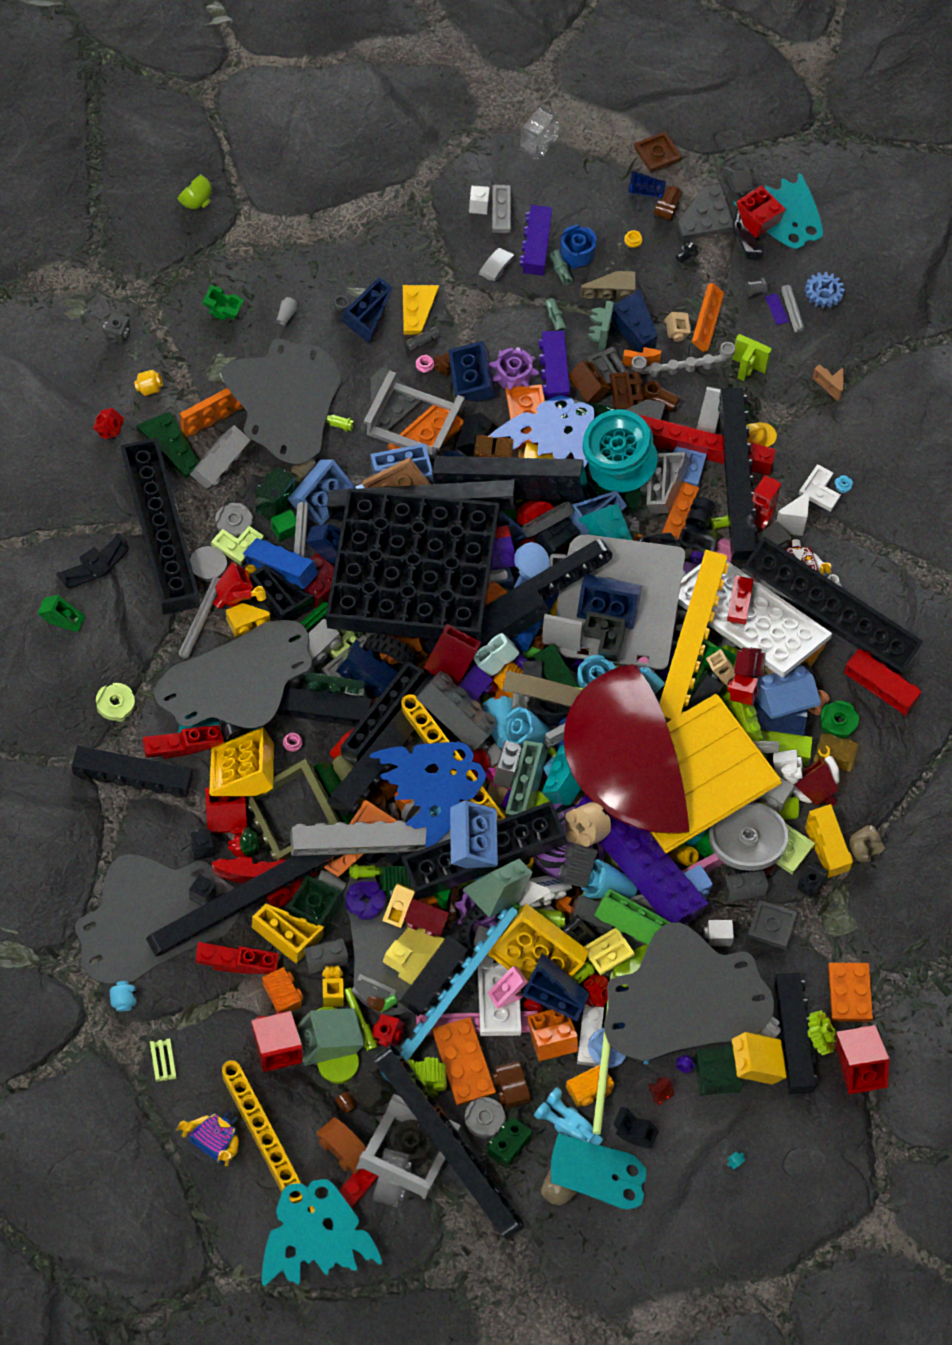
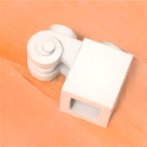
M797 750L774 753V770L780 778L791 784H795L799 779L803 778L802 757H798Z

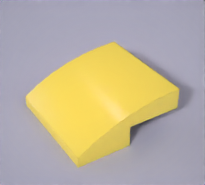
M617 928L584 946L589 950L588 959L600 975L635 955Z

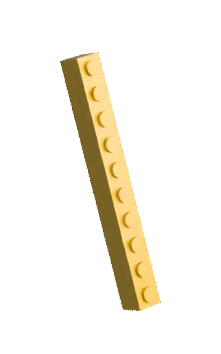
M705 550L659 703L666 723L684 713L682 711L683 707L688 706L691 695L687 693L689 689H693L696 679L692 678L694 672H698L700 662L697 659L698 656H703L705 645L702 642L703 639H708L710 632L707 625L708 622H713L715 612H712L713 606L717 607L720 596L717 595L718 590L722 591L725 581L721 578L723 574H727L729 563H726L727 555Z

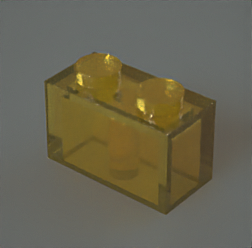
M821 733L813 761L816 762L822 757H820L818 750L820 749L821 754H826L828 750L825 746H828L831 752L830 756L834 758L838 768L851 772L859 744L850 739H841L832 734Z

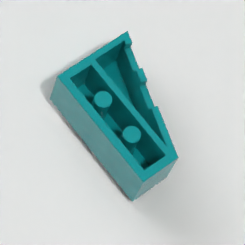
M618 503L578 518V521L584 523L589 530V535L632 540Z

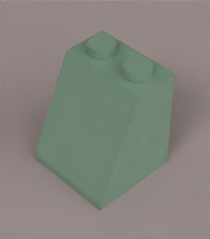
M517 859L466 886L464 891L490 918L500 913L504 908L508 909L518 904L533 872L520 859Z
M354 1008L313 1010L296 1026L302 1045L304 1065L353 1055L364 1046V1038L360 1032L359 1019Z

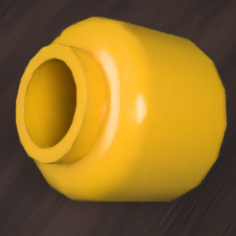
M155 370L139 373L137 380L134 381L137 392L140 391L144 396L158 393L161 387H163L161 375L156 373Z

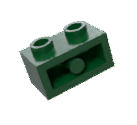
M513 1117L509 1122L504 1121L499 1128L500 1133L498 1136H493L487 1144V1155L506 1169L532 1136V1130Z

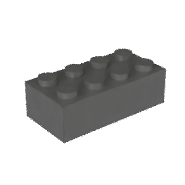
M441 670L416 697L461 741L467 744L473 752L485 741L497 725L495 718L491 714L486 713L476 700H472L462 687L457 686L452 681V678Z

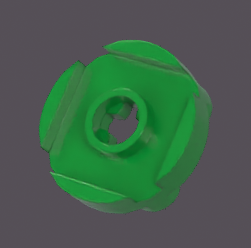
M841 700L834 701V703L825 705L821 711V730L832 737L847 739L857 729L859 716L850 703ZM841 716L844 722L839 723L834 718Z

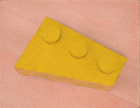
M829 804L809 811L805 830L809 839L815 843L814 849L823 868L828 870L827 877L830 878L850 871L853 858L847 850L832 805Z

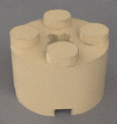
M590 802L567 812L565 815L566 839L569 842L585 847L602 841L609 835L611 830L610 818L608 814L605 815L602 811L604 808L597 803Z

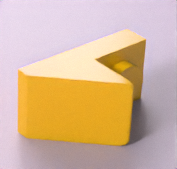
M399 883L396 884L382 921L399 928L402 927L411 899L414 896L412 888Z

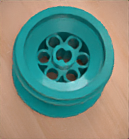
M610 410L597 416L587 426L582 443L583 453L588 462L590 475L600 487L612 492H629L638 489L651 479L657 468L658 453L653 444L651 429L639 415L628 410Z

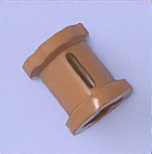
M817 689L821 704L807 710L812 714L820 715L822 707L825 703L829 702L830 697L826 692Z

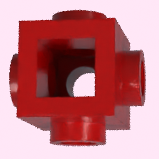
M113 408L105 409L97 415L92 429L102 438L116 437L121 432V426L125 418Z
M593 974L584 982L583 988L590 993L586 1001L588 1006L603 1007L607 1003V985L609 981L605 976Z
M381 1014L379 1021L373 1027V1037L378 1040V1044L384 1047H388L390 1044L397 1047L398 1042L403 1038L405 1023L400 1019Z

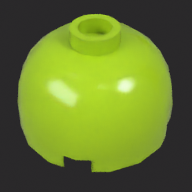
M200 174L191 182L188 188L186 187L177 199L183 206L189 209H198L201 206L205 208L211 202L209 199L212 194L211 184Z

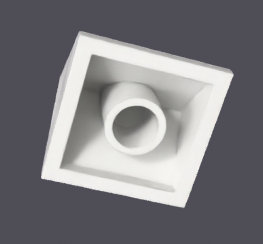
M804 493L778 511L776 522H779L788 534L803 536L808 515L809 493Z

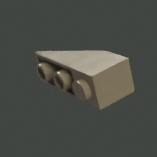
M616 271L581 285L580 298L623 300L635 293V272Z

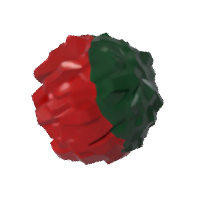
M241 826L231 832L235 836L233 840L228 842V849L236 857L251 856L259 848V838L250 828Z

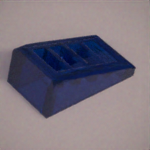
M632 171L629 193L663 198L666 181Z

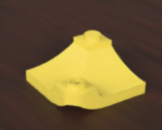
M408 927L385 953L383 963L398 971V977L412 984L445 938L438 935L436 938L425 934L426 930L420 927L417 930Z

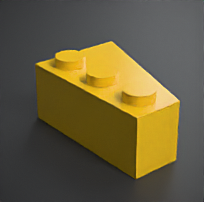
M265 904L252 916V928L296 964L304 957L305 947H313L323 938L324 926L319 924L316 926L307 922L304 918H296L289 915L288 912Z

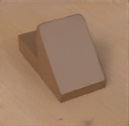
M819 364L814 368L812 379L839 401L843 392V368L832 376L829 370L824 369Z

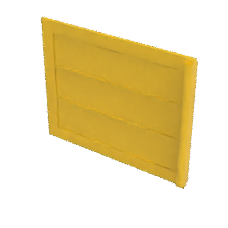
M717 694L667 722L681 772L687 805L689 832L678 834L650 833L667 854L747 804L782 785L779 776Z

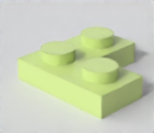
M248 526L237 539L222 529L211 541V546L220 549L226 556L242 565L245 561L244 551L256 538L264 540V535Z

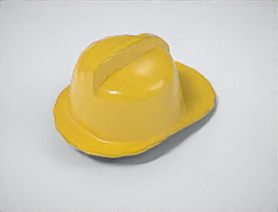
M758 422L746 425L750 429L747 442L769 447L777 439L775 429L767 423Z

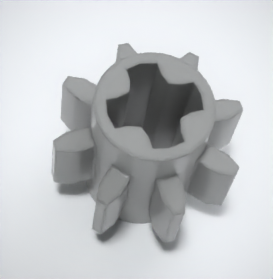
M772 1016L767 1025L757 1035L776 1038L781 1030L778 1027L780 1022Z

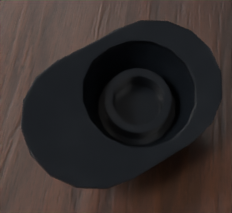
M531 699L527 702L528 708L538 713V718L545 724H559L570 710V707L543 702L539 699Z

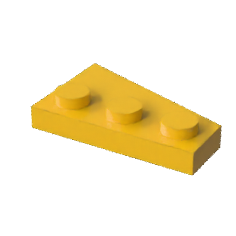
M403 285L404 335H419L423 332L430 309L438 293L439 285Z

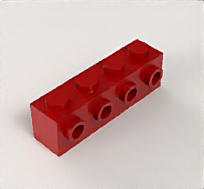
M858 649L846 663L844 674L906 716L919 701L922 691L916 685L904 680L900 674L888 669L884 663L872 658L868 652Z

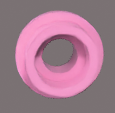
M422 355L416 361V368L423 373L430 372L434 368V361L430 356Z
M289 733L283 739V746L288 751H298L302 747V738L297 733ZM292 741L296 742V744L291 745L289 743Z

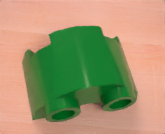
M210 285L203 299V307L206 306L210 310L209 314L218 319L225 320L228 317L233 320L244 299L236 294L226 295L222 288Z

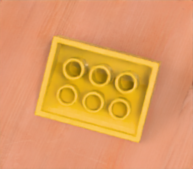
M264 727L211 748L209 790L211 796H257L273 789L274 743Z
M525 903L518 910L516 916L487 955L507 970H510L513 966L518 967L528 982L542 953L572 977L585 964L589 950Z

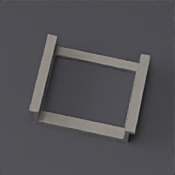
M389 370L364 419V423L367 424V435L402 448L423 444L376 427L393 391L403 393L450 410L433 447L426 445L429 458L435 459L465 397L457 395L454 403L396 383V373Z
M393 1094L386 1113L365 1152L363 1151L359 1158L356 1169L363 1168L421 1195L422 1199L425 1200L445 1160L440 1151L425 1180L375 1157L394 1118L427 1133L403 1099ZM451 1121L458 1131L461 1125Z

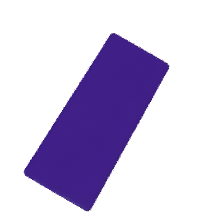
M778 294L765 296L776 325L789 322Z

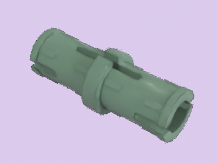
M560 250L551 252L550 258L555 266V272L559 274L563 285H569L568 280L572 283L573 278L569 273L568 264L564 262Z
M548 299L545 305L549 312V320L553 322L556 331H564L565 333L567 327L563 321V313L559 310L556 299Z

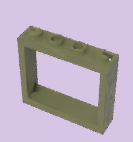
M306 759L273 778V789L269 792L261 793L257 796H246L248 800L246 805L251 812H254L256 816L254 821L259 828H262L264 832L262 837L267 845L270 844L272 848L270 853L275 861L280 859L288 860L293 857L291 855V845L281 851L257 803V800L304 773L329 821L326 825H334L341 822L335 809L327 803L329 798L312 764Z

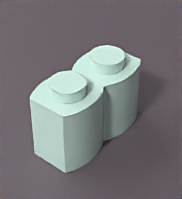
M500 633L492 638L488 645L481 647L473 659L477 666L488 676H493L505 664L513 661L518 656L519 651L511 640L503 633Z

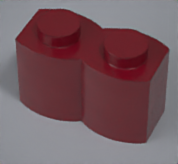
M742 647V650H737L734 674L763 676L766 653H763L761 648Z

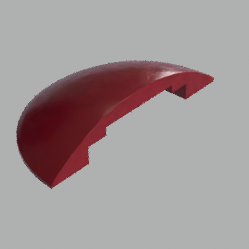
M634 664L621 666L598 676L583 688L575 698L564 727V751L568 766L577 784L592 802L604 808V812L627 825L656 833H688L687 805L677 755L665 717L649 683Z

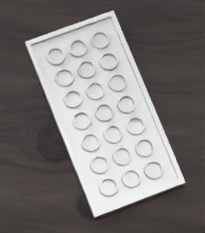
M726 561V563H729L727 574H723L721 578L725 581L722 591L718 590L717 595L720 596L717 607L713 606L712 612H715L713 622H708V625L741 649L742 647L761 648L762 652L766 653L765 666L782 678L831 639V632L755 580H753L746 625L728 622L727 617L735 575L751 577ZM701 564L681 580L678 604L688 610Z

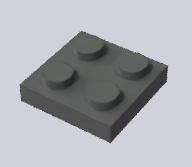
M759 900L747 938L786 949L797 912Z

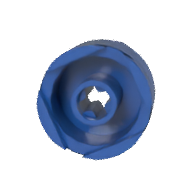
M580 225L566 228L560 242V253L564 262L571 268H577L593 261L596 250L595 233L590 228H583Z

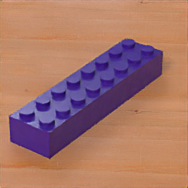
M586 795L582 797L575 808L592 801ZM608 814L611 830L609 835L599 843L658 915L672 923H681L683 925L697 918L708 905V902L670 856L664 852L650 832L627 825Z

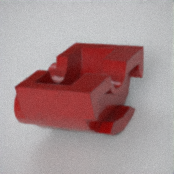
M528 501L517 509V524L525 525L555 507L544 501Z

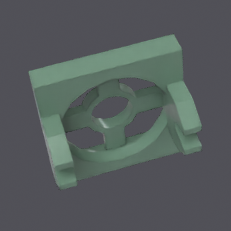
M606 301L605 309L598 307L591 311V314L594 315L590 316V320L602 325L590 327L589 331L592 333H588V338L599 342L598 351L606 350L614 304L612 301Z

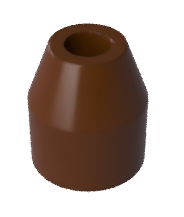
M349 1091L342 1093L335 1099L340 1109L347 1114L356 1109L354 1098Z

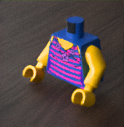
M230 1111L223 1118L213 1113L210 1116H204L190 1122L181 1121L176 1131H184L182 1134L184 1138L190 1133V1142L219 1164L225 1161V1166H228L230 1160L237 1154L239 1139L237 1137V1130L232 1125L238 1118Z

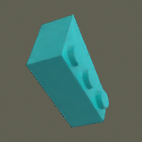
M560 745L542 794L549 801H552L553 805L557 803L570 805L581 788L568 766L564 745Z

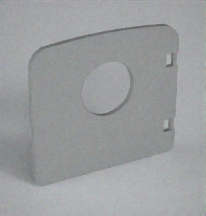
M594 535L575 537L570 544L567 557L597 539H602L613 554L612 559L608 563L589 574L642 585L633 629L625 628L618 662H610L618 665L634 664L637 667L648 666L654 670L666 669L669 664L684 567V549L677 546ZM583 577L559 591L556 616L581 621L584 628L586 619L577 618ZM584 632L582 633L581 649H589V655L578 654V651L556 647L561 656L585 659L592 655H598L600 640L584 637ZM637 656L648 657V663L637 662Z

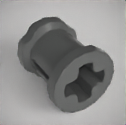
M760 278L758 281L745 282V290L748 297H752L753 294L767 293V283L764 278Z

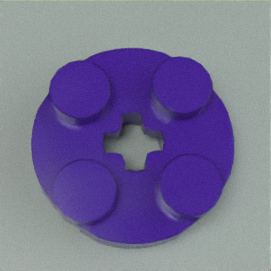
M362 881L349 886L345 897L347 910L362 920L374 919L380 915L386 901L384 892L379 888L378 883L374 881ZM363 897L368 898V904H365V902L361 901V899Z

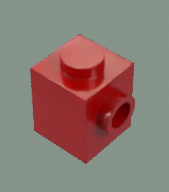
M735 674L733 681L730 680L727 689L730 692V700L753 705L758 693V679Z

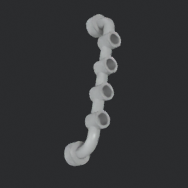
M724 342L720 348L721 355L718 356L706 354L703 358L695 359L694 357H688L686 361L670 360L667 364L654 362L646 367L647 361L643 356H635L632 359L631 366L634 371L640 372V374H650L654 378L660 376V372L663 371L675 375L678 369L685 368L688 372H693L696 366L701 365L705 369H711L714 363L731 358L734 355L735 346L731 342Z

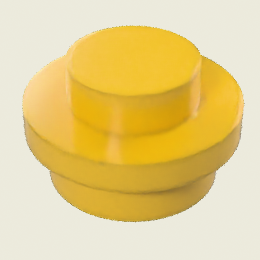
M635 230L629 231L625 235V244L632 248L639 247L642 243L641 234Z

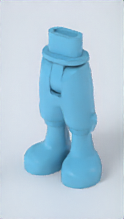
M558 1087L553 1090L546 1102L542 1103L534 1114V1117L539 1120L545 1119L555 1124L554 1127L557 1132L563 1133L566 1136L600 1145L604 1140L601 1136L593 1134V1126L578 1113L577 1109L567 1108L561 1101L562 1091ZM551 1108L559 1112L564 1117V1119L557 1116L551 1110Z

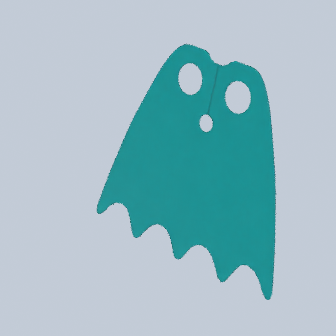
M801 173L798 174V181L796 183L782 179L781 188L778 190L765 186V189L786 209L781 222L767 230V233L781 243L795 249L804 246L808 240L815 241L822 237L823 228L819 213ZM793 222H796V223L798 224V226H797V227H793V226H792V223H793ZM813 226L816 229V234L809 235L806 232V227ZM796 234L799 237V241L793 243L788 239V236Z

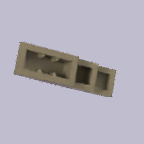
M508 670L503 685V691L521 694L525 697L566 707H571L575 698L582 691V689Z

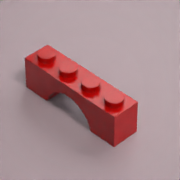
M766 475L755 489L752 502L756 503L754 507L756 508V519H753L754 525L757 524V533L772 524L781 488V483Z

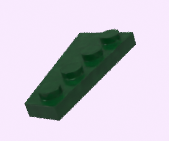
M170 411L136 425L137 430L143 433L147 439H158L161 454L170 461L185 479L191 476L190 473L198 465L199 461Z

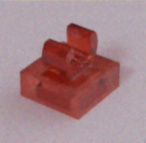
M667 1077L663 1079L657 1078V1082L653 1085L648 1084L653 1100L658 1106L675 1095L671 1081Z

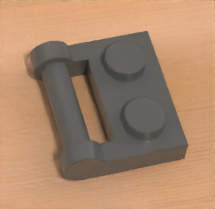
M615 347L587 357V361L595 365L609 386H611L609 375L617 372L608 358L613 360L620 373L629 372L630 379L633 376L617 355L618 351Z

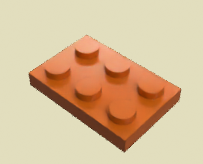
M829 963L831 1021L872 1022L869 963Z

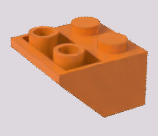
M552 1009L527 1016L533 1047L539 1061L578 1052L577 1034L570 1018Z

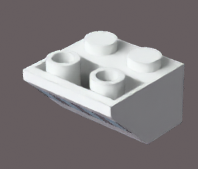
M548 875L530 878L518 903L521 907L527 903L533 909H537L540 906L545 908L552 904L551 900H557L566 896V891L570 890L572 886Z

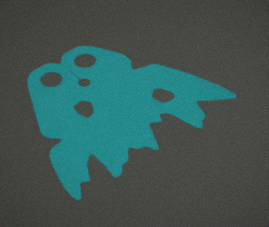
M315 1180L308 1187L302 1183H297L284 1188L276 1209L277 1218L283 1225L272 1230L267 1241L262 1267L263 1286H266L280 1271H284L288 1281H293L299 1285L300 1263L303 1260L307 1264L315 1260L325 1275H328L329 1268L334 1267L335 1263L355 1271L357 1266L352 1249L360 1252L367 1261L372 1258L378 1265L382 1264L380 1254L372 1238L364 1230H355L359 1218L329 1180ZM318 1187H325L328 1190V1196L325 1199L316 1197L315 1190ZM299 1191L302 1194L301 1202L297 1204L292 1203L289 1199L290 1193ZM310 1205L315 1208L313 1213L308 1212ZM324 1218L332 1219L333 1230H327L323 1226L322 1221ZM289 1245L296 1248V1255L293 1258L285 1257L286 1247Z

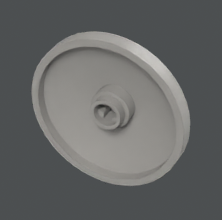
M757 802L747 804L709 829V842L715 855L725 864L740 870L754 871L772 866L781 859L788 845V828L783 818L772 808Z

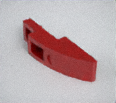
M220 725L182 729L181 733L142 738L146 758L163 756V759L181 757L205 751L224 743Z
M245 856L231 860L218 859L212 862V873L226 880L243 884L287 859H280L276 862L260 861L256 864H252V857L247 858Z
M198 942L195 963L212 966L213 970L223 972L270 974L277 970L279 953L241 946L235 949Z

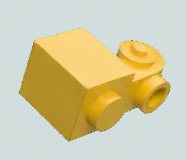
M339 965L325 966L322 972V977L325 978L323 979V1007L343 1006V978H341L343 971H341Z

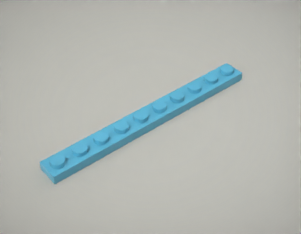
M513 907L504 908L497 917L500 919L496 925L492 924L485 933L488 935L483 942L480 940L473 949L475 954L472 958L469 956L461 965L463 970L460 974L455 973L450 980L451 986L448 990L444 989L437 999L440 1001L435 1007L431 1006L425 1014L427 1016L423 1023L420 1021L413 1030L415 1032L411 1039L407 1038L401 1046L403 1049L401 1054L406 1061H408L516 916L518 911Z

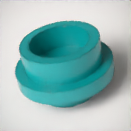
M734 1152L727 1158L729 1162L726 1165L728 1167L731 1166L734 1170L746 1160L743 1156L744 1153Z

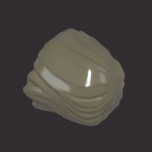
M872 825L865 826L850 838L849 847L853 856L859 862H870L871 856L880 855L885 850L879 832Z
M550 1168L541 1189V1195L550 1204L563 1205L574 1195L580 1194L574 1190L551 1183Z

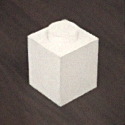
M471 186L469 213L487 214L489 187Z
M708 920L707 927L703 929L704 939H707V943L710 946L732 945V920Z

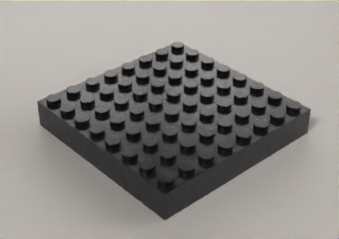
M348 488L326 612L327 629L439 640L444 628L448 624L481 642L500 516L499 503Z

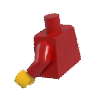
M232 562L215 586L218 596L213 601V604L218 609H222L226 604L235 607L241 600L252 599L253 596H256L258 601L265 600L266 592L262 586H257L254 591H251L253 585L249 574L256 571L257 568L254 565H248L243 569Z

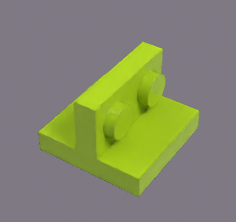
M738 334L735 341V352L732 356L733 360L740 363L738 379L744 381L747 375L751 376L754 369L765 374L768 369L772 348Z

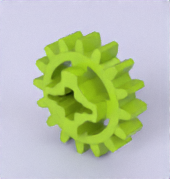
M822 1010L810 1013L808 1017L810 1021L808 1023L810 1027L808 1036L811 1038L813 1046L817 1048L818 1053H821V1055L833 1053L836 1031L830 1019L826 1018V1013H823Z

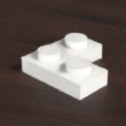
M818 464L798 494L801 496L808 492L809 501L830 512L841 496L826 487L833 476V472Z

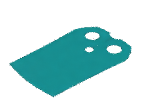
M558 1133L551 1160V1183L585 1194L621 1209H632L642 1205L644 1192L641 1186L646 1181V1168L635 1156ZM628 1165L637 1167V1176H630L627 1173L626 1168ZM613 1174L618 1175V1181L612 1179ZM631 1189L635 1193V1199L627 1200L623 1196V1191Z

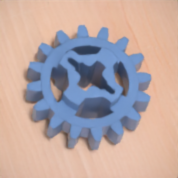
M818 272L817 277L811 275V279L807 280L805 286V297L810 298L809 303L815 302V307L821 305L822 309H824L825 305L829 308L832 307V304L837 306L838 301L842 300L844 294L843 283H839L840 278L834 279V274L828 276L827 272L824 275Z

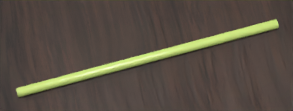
M613 968L611 969L610 980L614 978ZM605 1030L593 1134L596 1135L601 1134L611 1047L606 1038Z

